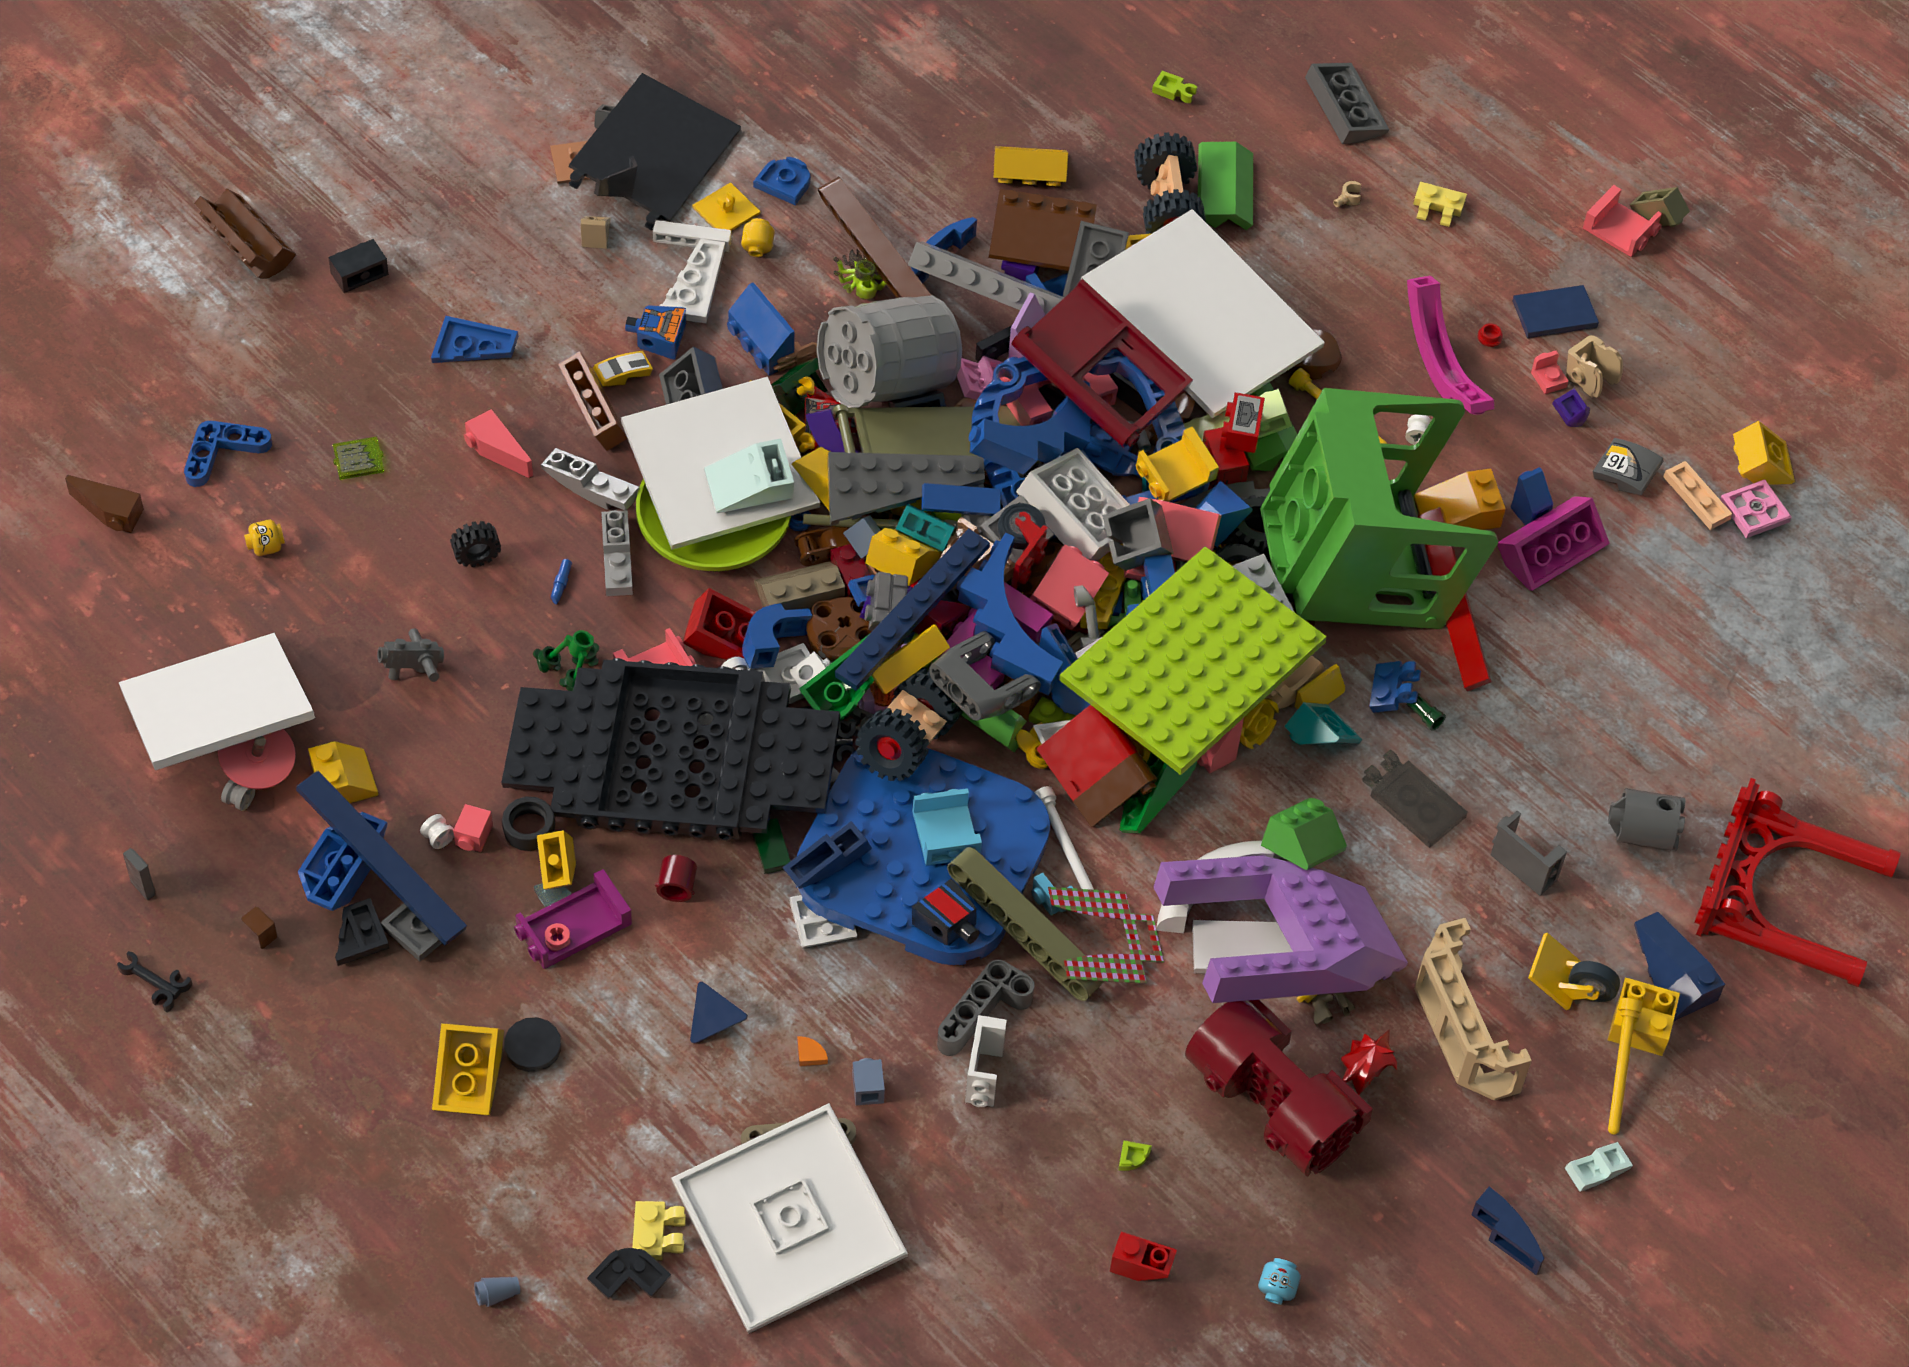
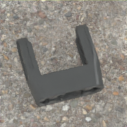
M987 631L980 632L950 648L929 667V673L934 683L975 721L1000 716L1034 697L1041 687L1040 681L1033 675L1025 674L994 690L970 667L971 664L985 658L995 643V639Z

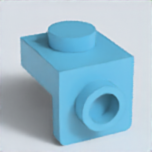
M1044 873L1035 876L1031 891L1034 900L1039 905L1042 904L1050 915L1059 911H1066L1051 905L1048 887L1054 886Z

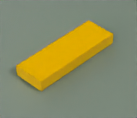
M932 625L889 656L872 674V677L881 691L887 694L949 649L950 646L937 626Z

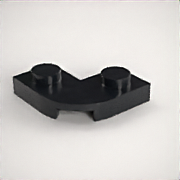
M624 1248L610 1253L587 1277V1280L608 1300L629 1278L652 1298L671 1277V1274L646 1251L636 1248Z

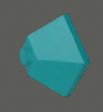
M1303 702L1284 726L1290 732V738L1299 745L1360 744L1363 740L1327 704Z

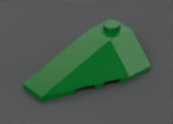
M866 637L799 688L813 709L840 711V721L851 714L874 679L871 675L855 691L836 678L835 671Z
M1151 752L1147 764L1158 778L1154 783L1156 788L1145 796L1141 793L1133 795L1125 802L1119 830L1122 833H1141L1190 778L1196 768L1197 761L1180 775Z

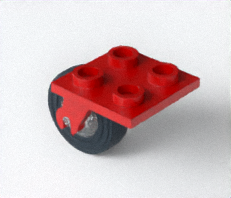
M1017 503L1007 507L1002 512L998 522V532L1001 539L1006 532L1015 537L1013 548L1023 550L1022 555L1015 563L1011 587L1017 589L1021 583L1025 585L1032 574L1030 569L1034 564L1039 565L1046 554L1043 550L1048 543L1046 538L1048 527H1046L1043 514L1036 507L1026 503Z

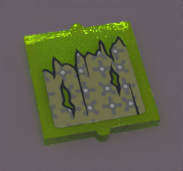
M377 436L333 444L335 455L333 463L337 466L339 480L384 472L382 462L384 455L383 451H380Z

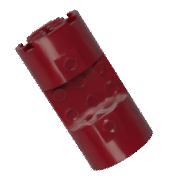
M1259 999L1226 1002L1212 1013L1195 1032L1185 1050L1186 1059L1204 1075V1081L1211 1091L1218 1092L1223 1098H1232L1247 1090L1249 1098L1256 1104L1260 1103L1267 1110L1270 1120L1265 1126L1263 1138L1272 1151H1278L1283 1157L1286 1156L1307 1177L1311 1174L1310 1171H1313L1315 1174L1322 1172L1350 1147L1348 1143L1353 1138V1133L1360 1134L1364 1126L1370 1122L1373 1109L1333 1070L1328 1074L1320 1073L1309 1078L1282 1052L1290 1044L1292 1031Z

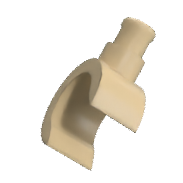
M1356 181L1345 183L1342 188V194L1338 199L1334 200V205L1336 207L1344 204L1358 205L1361 195H1352L1348 192L1359 193L1361 184Z

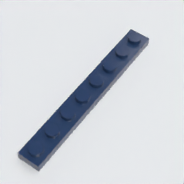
M968 528L835 671V677L857 691L990 548V542Z

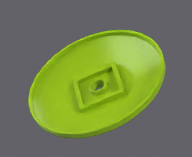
M644 479L640 484L636 498L637 521L647 542L668 560L687 568L702 571L736 569L761 559L779 544L791 521V516H787L671 550Z

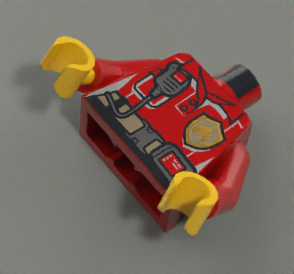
M803 377L799 380V383L803 386L797 388L799 395L807 394L808 396L805 397L804 407L805 433L797 438V441L803 443L799 446V451L802 453L812 452L820 448L809 428L806 414L831 408L833 411L835 406L841 404L835 398L815 387L814 381L810 377ZM848 418L851 433H857L854 418Z

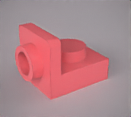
M1557 351L1542 353L1534 359L1531 374L1544 394L1567 388L1569 382L1557 364L1559 357Z

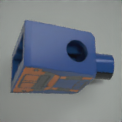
M648 305L645 307L641 319L627 317L625 331L637 333V345L640 349L675 360L687 324L686 308Z

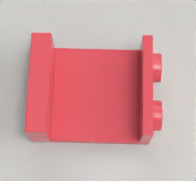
M1613 185L1587 212L1583 229L1632 257L1638 250L1642 251L1651 236L1655 237L1661 229L1659 222L1662 213L1658 211L1650 220L1645 219L1618 203L1622 189Z
M1065 544L1029 599L1052 613L1053 619L1072 631L1085 613V606H1076L1074 586L1083 585L1092 598H1094L1109 572L1104 570V566L1099 562L1090 561L1084 557L1078 548Z
M670 628L665 630V643L631 658L627 657L623 649L613 653V659L620 658L630 662L646 660L657 664L668 662L683 666L696 664L694 658L691 655L687 656L684 651L685 647L682 639L679 636L675 637Z

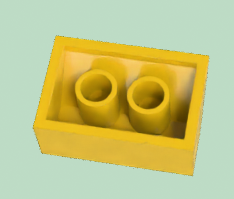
M995 146L993 177L998 178L1000 183H1013V179H1022V184L1036 185L1037 180L1046 181V185L1061 186V182H1066L1068 152L1067 150Z

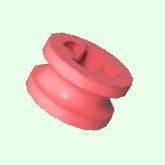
M555 923L547 927L545 931L547 948L557 952L570 945V932L565 925ZM556 934L558 937V934H561L563 939L559 941L557 938V941H553L552 936Z

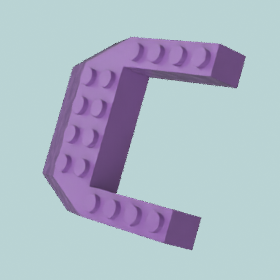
M1263 855L1161 862L1154 889L1163 906L1265 899L1293 951L1210 958L1202 984L1212 1003L1364 991L1373 987L1379 979L1385 980L1393 972L1400 971L1407 966L1406 958L1366 888L1323 870L1315 868L1305 870L1294 863Z

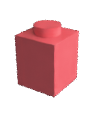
M465 804L453 830L455 845L466 851L474 850L481 852L493 827L491 811Z

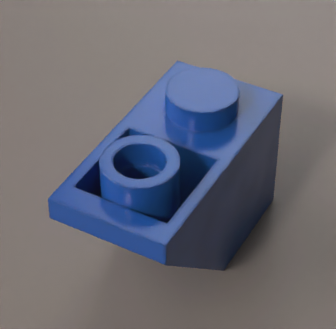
M1540 467L1533 471H1526L1519 476L1511 504L1513 512L1526 526L1553 508L1549 488L1543 470Z

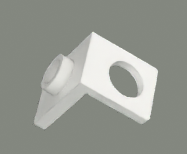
M813 652L789 672L799 687H802L829 666L831 661L828 658L823 660L818 654ZM807 666L812 667V677L808 680H802L800 677L801 670Z

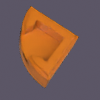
M797 1036L799 1066L828 1064L826 1051L817 1041L808 1037Z

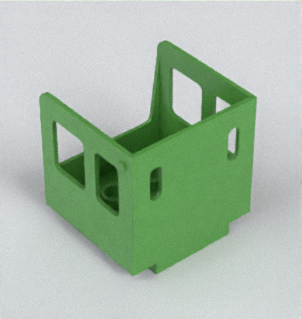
M1324 388L1269 484L1270 492L1260 508L1273 572L1284 593L1293 594L1296 613L1301 618L1314 621L1442 629L1496 548L1498 544L1497 535L1488 530H1479L1402 515L1397 494L1399 491L1409 489L1412 497L1415 495L1465 413L1464 404L1460 400ZM1379 412L1433 416V419L1419 442L1408 446L1380 443L1374 415ZM1384 459L1406 461L1399 475L1395 479L1389 480ZM1410 544L1464 547L1465 550L1449 574L1444 576L1420 575L1417 573ZM1422 590L1436 591L1437 593L1434 598L1425 599ZM1376 594L1407 596L1411 599L1412 605L1383 604L1376 599Z

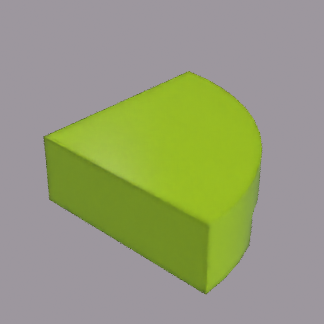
M1123 1141L1119 1171H1129L1143 1165L1150 1156L1152 1145Z

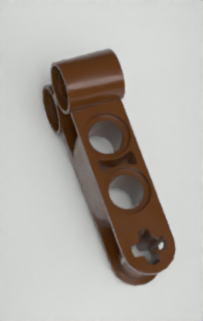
M891 510L869 514L872 518L893 520ZM831 526L799 534L794 542L801 553V564L809 567L831 562V549L850 544L843 534L850 527Z

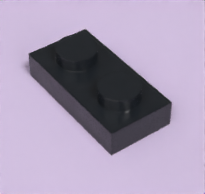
M1012 325L976 343L975 359L978 363L983 356L996 360L999 356L1009 352Z

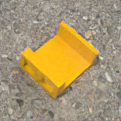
M1193 426L1183 430L1180 441L1147 456L1144 450L1140 451L1136 463L1139 475L1145 477L1149 483L1151 494L1155 498L1158 497L1159 500L1170 502L1215 480L1219 466Z

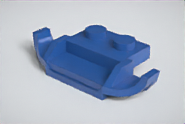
M1093 421L1090 424V443L1083 449L1096 467L1112 473L1114 476L1136 475L1142 479L1136 469L1138 456L1131 453L1133 446L1129 447L1127 445L1122 448Z

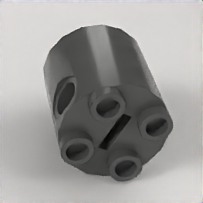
M1625 788L1621 799L1616 803L1612 802L1609 809L1608 824L1611 825L1616 834V841L1677 851L1679 845V835H1677V832L1682 833L1685 824V817L1680 816V813L1683 814L1685 798Z

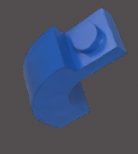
M781 603L769 605L758 610L750 619L742 646L743 656L748 667L752 669L774 667L780 649L776 638L807 635V622L813 616L809 609L785 610Z

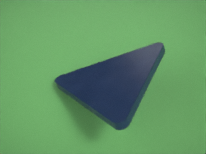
M699 982L690 1041L694 1044L745 1021L748 1015L704 982Z

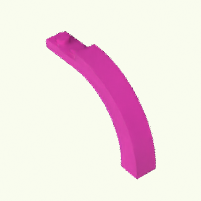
M1430 275L1407 280L1409 307L1415 337L1424 365L1439 394L1446 399L1460 400L1470 414L1480 415L1487 410L1494 409V399L1467 377L1455 357L1444 322L1440 283Z

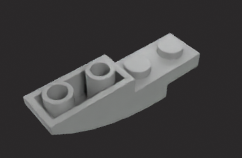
M557 448L541 464L542 469L563 486L607 510L611 506H615L626 511L636 500L638 490L640 489L636 485L598 471L596 463Z
M628 510L601 512L606 596L633 595Z

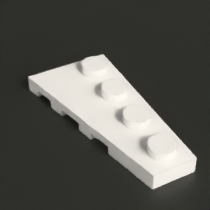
M700 239L687 260L685 269L681 270L677 277V282L673 288L669 289L664 303L660 304V306L686 308L687 321L706 323L725 252V242Z

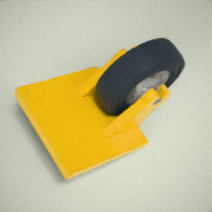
M1549 933L1543 935L1528 977L1534 984L1565 1010L1570 1009L1573 1000L1588 999L1596 1002H1607L1616 997L1620 987V978L1614 970L1598 962L1580 961Z

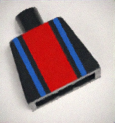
M952 878L912 906V924L944 945H950L960 937L968 944H971L980 934L979 930L975 928L977 924L976 907Z

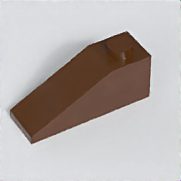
M71 475L66 476L68 492L75 500L107 527L115 531L132 533L144 510L140 493Z

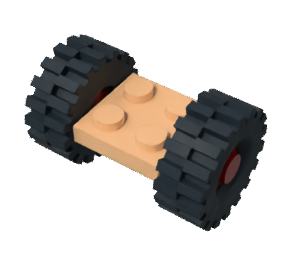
M1169 132L1164 133V136H1159V133L1155 134L1154 139L1146 138L1145 144L1140 143L1138 149H1135L1134 152L1137 178L1143 186L1147 185L1148 189L1151 190V195L1154 196V201L1149 199L1147 206L1143 208L1146 234L1156 232L1192 209L1206 222L1201 198H1197V194L1193 192L1189 195V191L1183 190L1182 183L1187 185L1190 182L1189 178L1193 179L1195 172H1197L1192 142L1188 141L1184 135L1180 138L1178 133L1170 136Z
M927 667L921 668L903 681L893 693L895 696L892 698L891 704L883 712L879 710L872 715L857 734L859 737L856 739L855 745L860 746L856 750L857 754L863 755L861 762L863 765L868 763L871 766L868 769L871 773L874 771L879 772L877 776L883 779L885 776H888V781H894L896 778H898V781H901L906 776L907 778L910 777L925 760L929 751L927 749L929 743L941 735L944 736L963 713V710L934 683L930 673L927 672Z

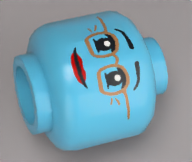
M1275 1258L1273 1262H1268L1264 1265L1258 1287L1261 1292L1266 1294L1265 1300L1281 1305L1283 1300L1289 1301L1294 1299L1301 1279V1275L1296 1270L1297 1266L1294 1263Z

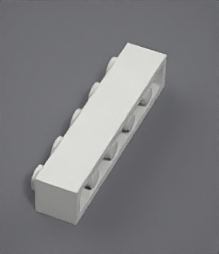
M655 221L653 242L696 247L700 239L725 242V251L729 252L731 230Z

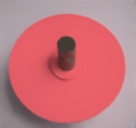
M282 729L218 750V760L224 773L238 785L250 789H267L278 785L290 774L295 763V747L288 733Z

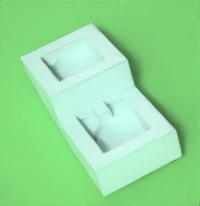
M1616 1142L1597 1148L1590 1156L1569 1162L1565 1170L1581 1192L1631 1169L1633 1165L1619 1143Z

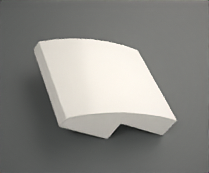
M801 895L790 897L789 901L802 948L857 938L856 929L853 931L813 913L804 904Z

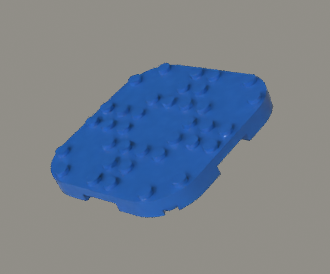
M929 749L925 760L908 778L906 776L901 781H898V778L894 781H888V776H885L883 779L877 777L879 772L874 771L871 773L868 770L871 766L868 763L863 765L861 762L863 755H858L857 751H855L844 764L829 792L826 814L818 813L799 848L797 856L824 835L828 834L831 837L850 821L855 824L868 840L872 849L831 876L802 889L798 888L802 901L813 913L822 916L830 922L853 931L856 926L898 941L905 944V951L930 961L947 965L966 964V960L986 957L1000 944L1006 930L957 882L956 884L976 907L977 924L975 928L979 930L980 934L973 943L968 944L960 937L952 944L944 945L912 924V906L952 878L947 870L949 863L928 866L925 864L912 812L914 796L923 793L946 792L951 789H968L967 806L974 833L980 834L981 855L1021 894H1023L1032 874L1035 873L1047 847L1050 819L1044 803L1031 789L1019 782Z

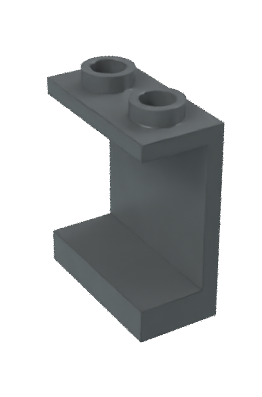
M1516 811L1510 817H1503L1496 827L1498 832L1492 840L1494 845L1491 856L1541 896L1558 880L1567 851L1558 845L1546 857H1543L1515 833L1521 813Z

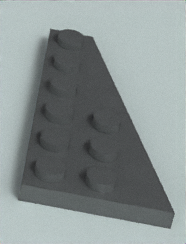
M828 452L830 526L837 525L839 521L850 518L852 520L861 518L862 515L868 513H880L916 503V500L922 499V485L924 483L968 487L981 485L985 480L984 458L963 455Z

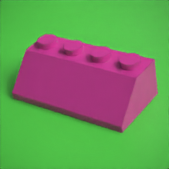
M1574 496L1502 539L1497 545L1505 566L1529 591H1533L1604 548L1610 542L1593 498Z

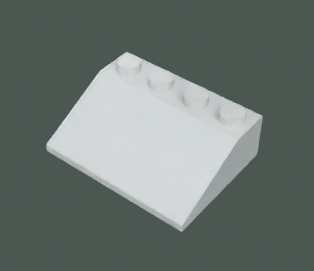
M1078 448L1031 471L1016 491L1028 504L1036 507L1043 514L1046 525L1064 545L1078 548L1083 556L1090 561H1097L1111 551L1109 542L1113 540L1107 537L1102 515L1130 505Z

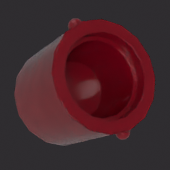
M681 855L664 857L661 863L658 882L655 883L657 894L663 899L672 902H685L695 894L693 887L697 864L692 859Z

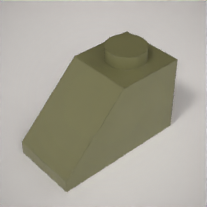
M1678 187L1643 192L1629 204L1632 210L1647 220H1650L1658 211L1661 212L1662 216L1659 222L1661 227H1675L1683 222L1682 218L1690 212Z

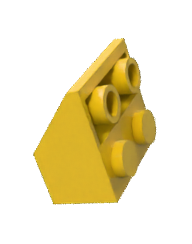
M1625 977L1607 1040L1620 1044L1623 1017L1620 1016L1621 1011L1618 1010L1620 998L1637 999L1643 1003L1641 1013L1638 1014L1637 1019H1634L1631 1047L1663 1056L1670 1038L1680 993Z

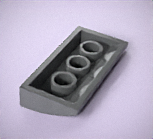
M1352 63L1311 64L1305 79L1342 144L1363 142L1388 133L1389 128Z

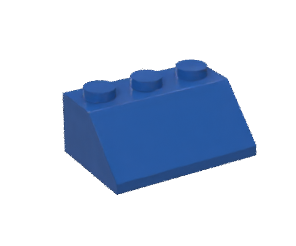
M755 283L749 284L729 309L727 327L729 332L733 336L736 335L740 340L743 349L751 353L756 365L760 369L763 368L770 376L778 372V370L774 369V366L781 364L777 363L780 358L794 353L795 331Z

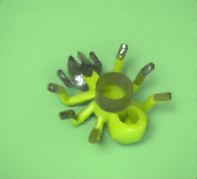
M853 249L850 251L849 262L846 255L842 256L844 264L850 266L851 269H844L842 261L837 257L833 258L839 268V271H834L833 273L839 277L840 283L844 284L853 280L851 285L848 283L843 286L844 290L847 289V293L850 294L856 287V295L859 298L870 300L876 296L877 290H882L886 285L884 281L878 284L874 280H881L882 278L879 274H874L875 265L868 261L864 255L862 258L858 249L856 254ZM843 274H852L846 278L843 277Z

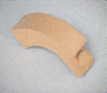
M1310 656L1266 698L1276 702L1278 708H1285L1296 701L1299 689L1322 674L1326 668L1319 660Z

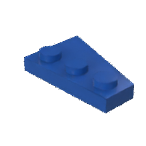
M445 316L431 361L432 363L510 358L513 355L519 334L515 330Z

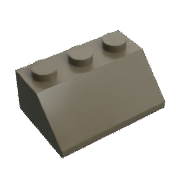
M831 562L754 580L763 608L781 603L785 610L809 609L812 613V607L819 601L845 597V585L838 567Z

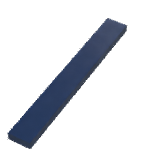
M316 771L297 785L296 791L445 946L466 930L467 925L319 771Z

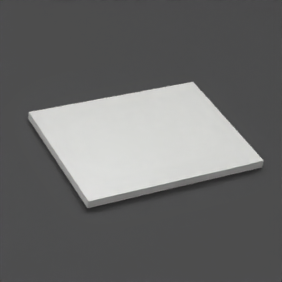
M1193 209L1081 277L1193 379L1186 392L1212 418L1226 410L1227 403L1233 402L1235 392L1252 394L1323 348L1325 343Z

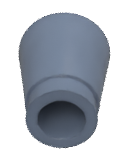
M481 1278V1281L474 1283L477 1303L479 1306L486 1305V1307H489L520 1294L518 1278Z

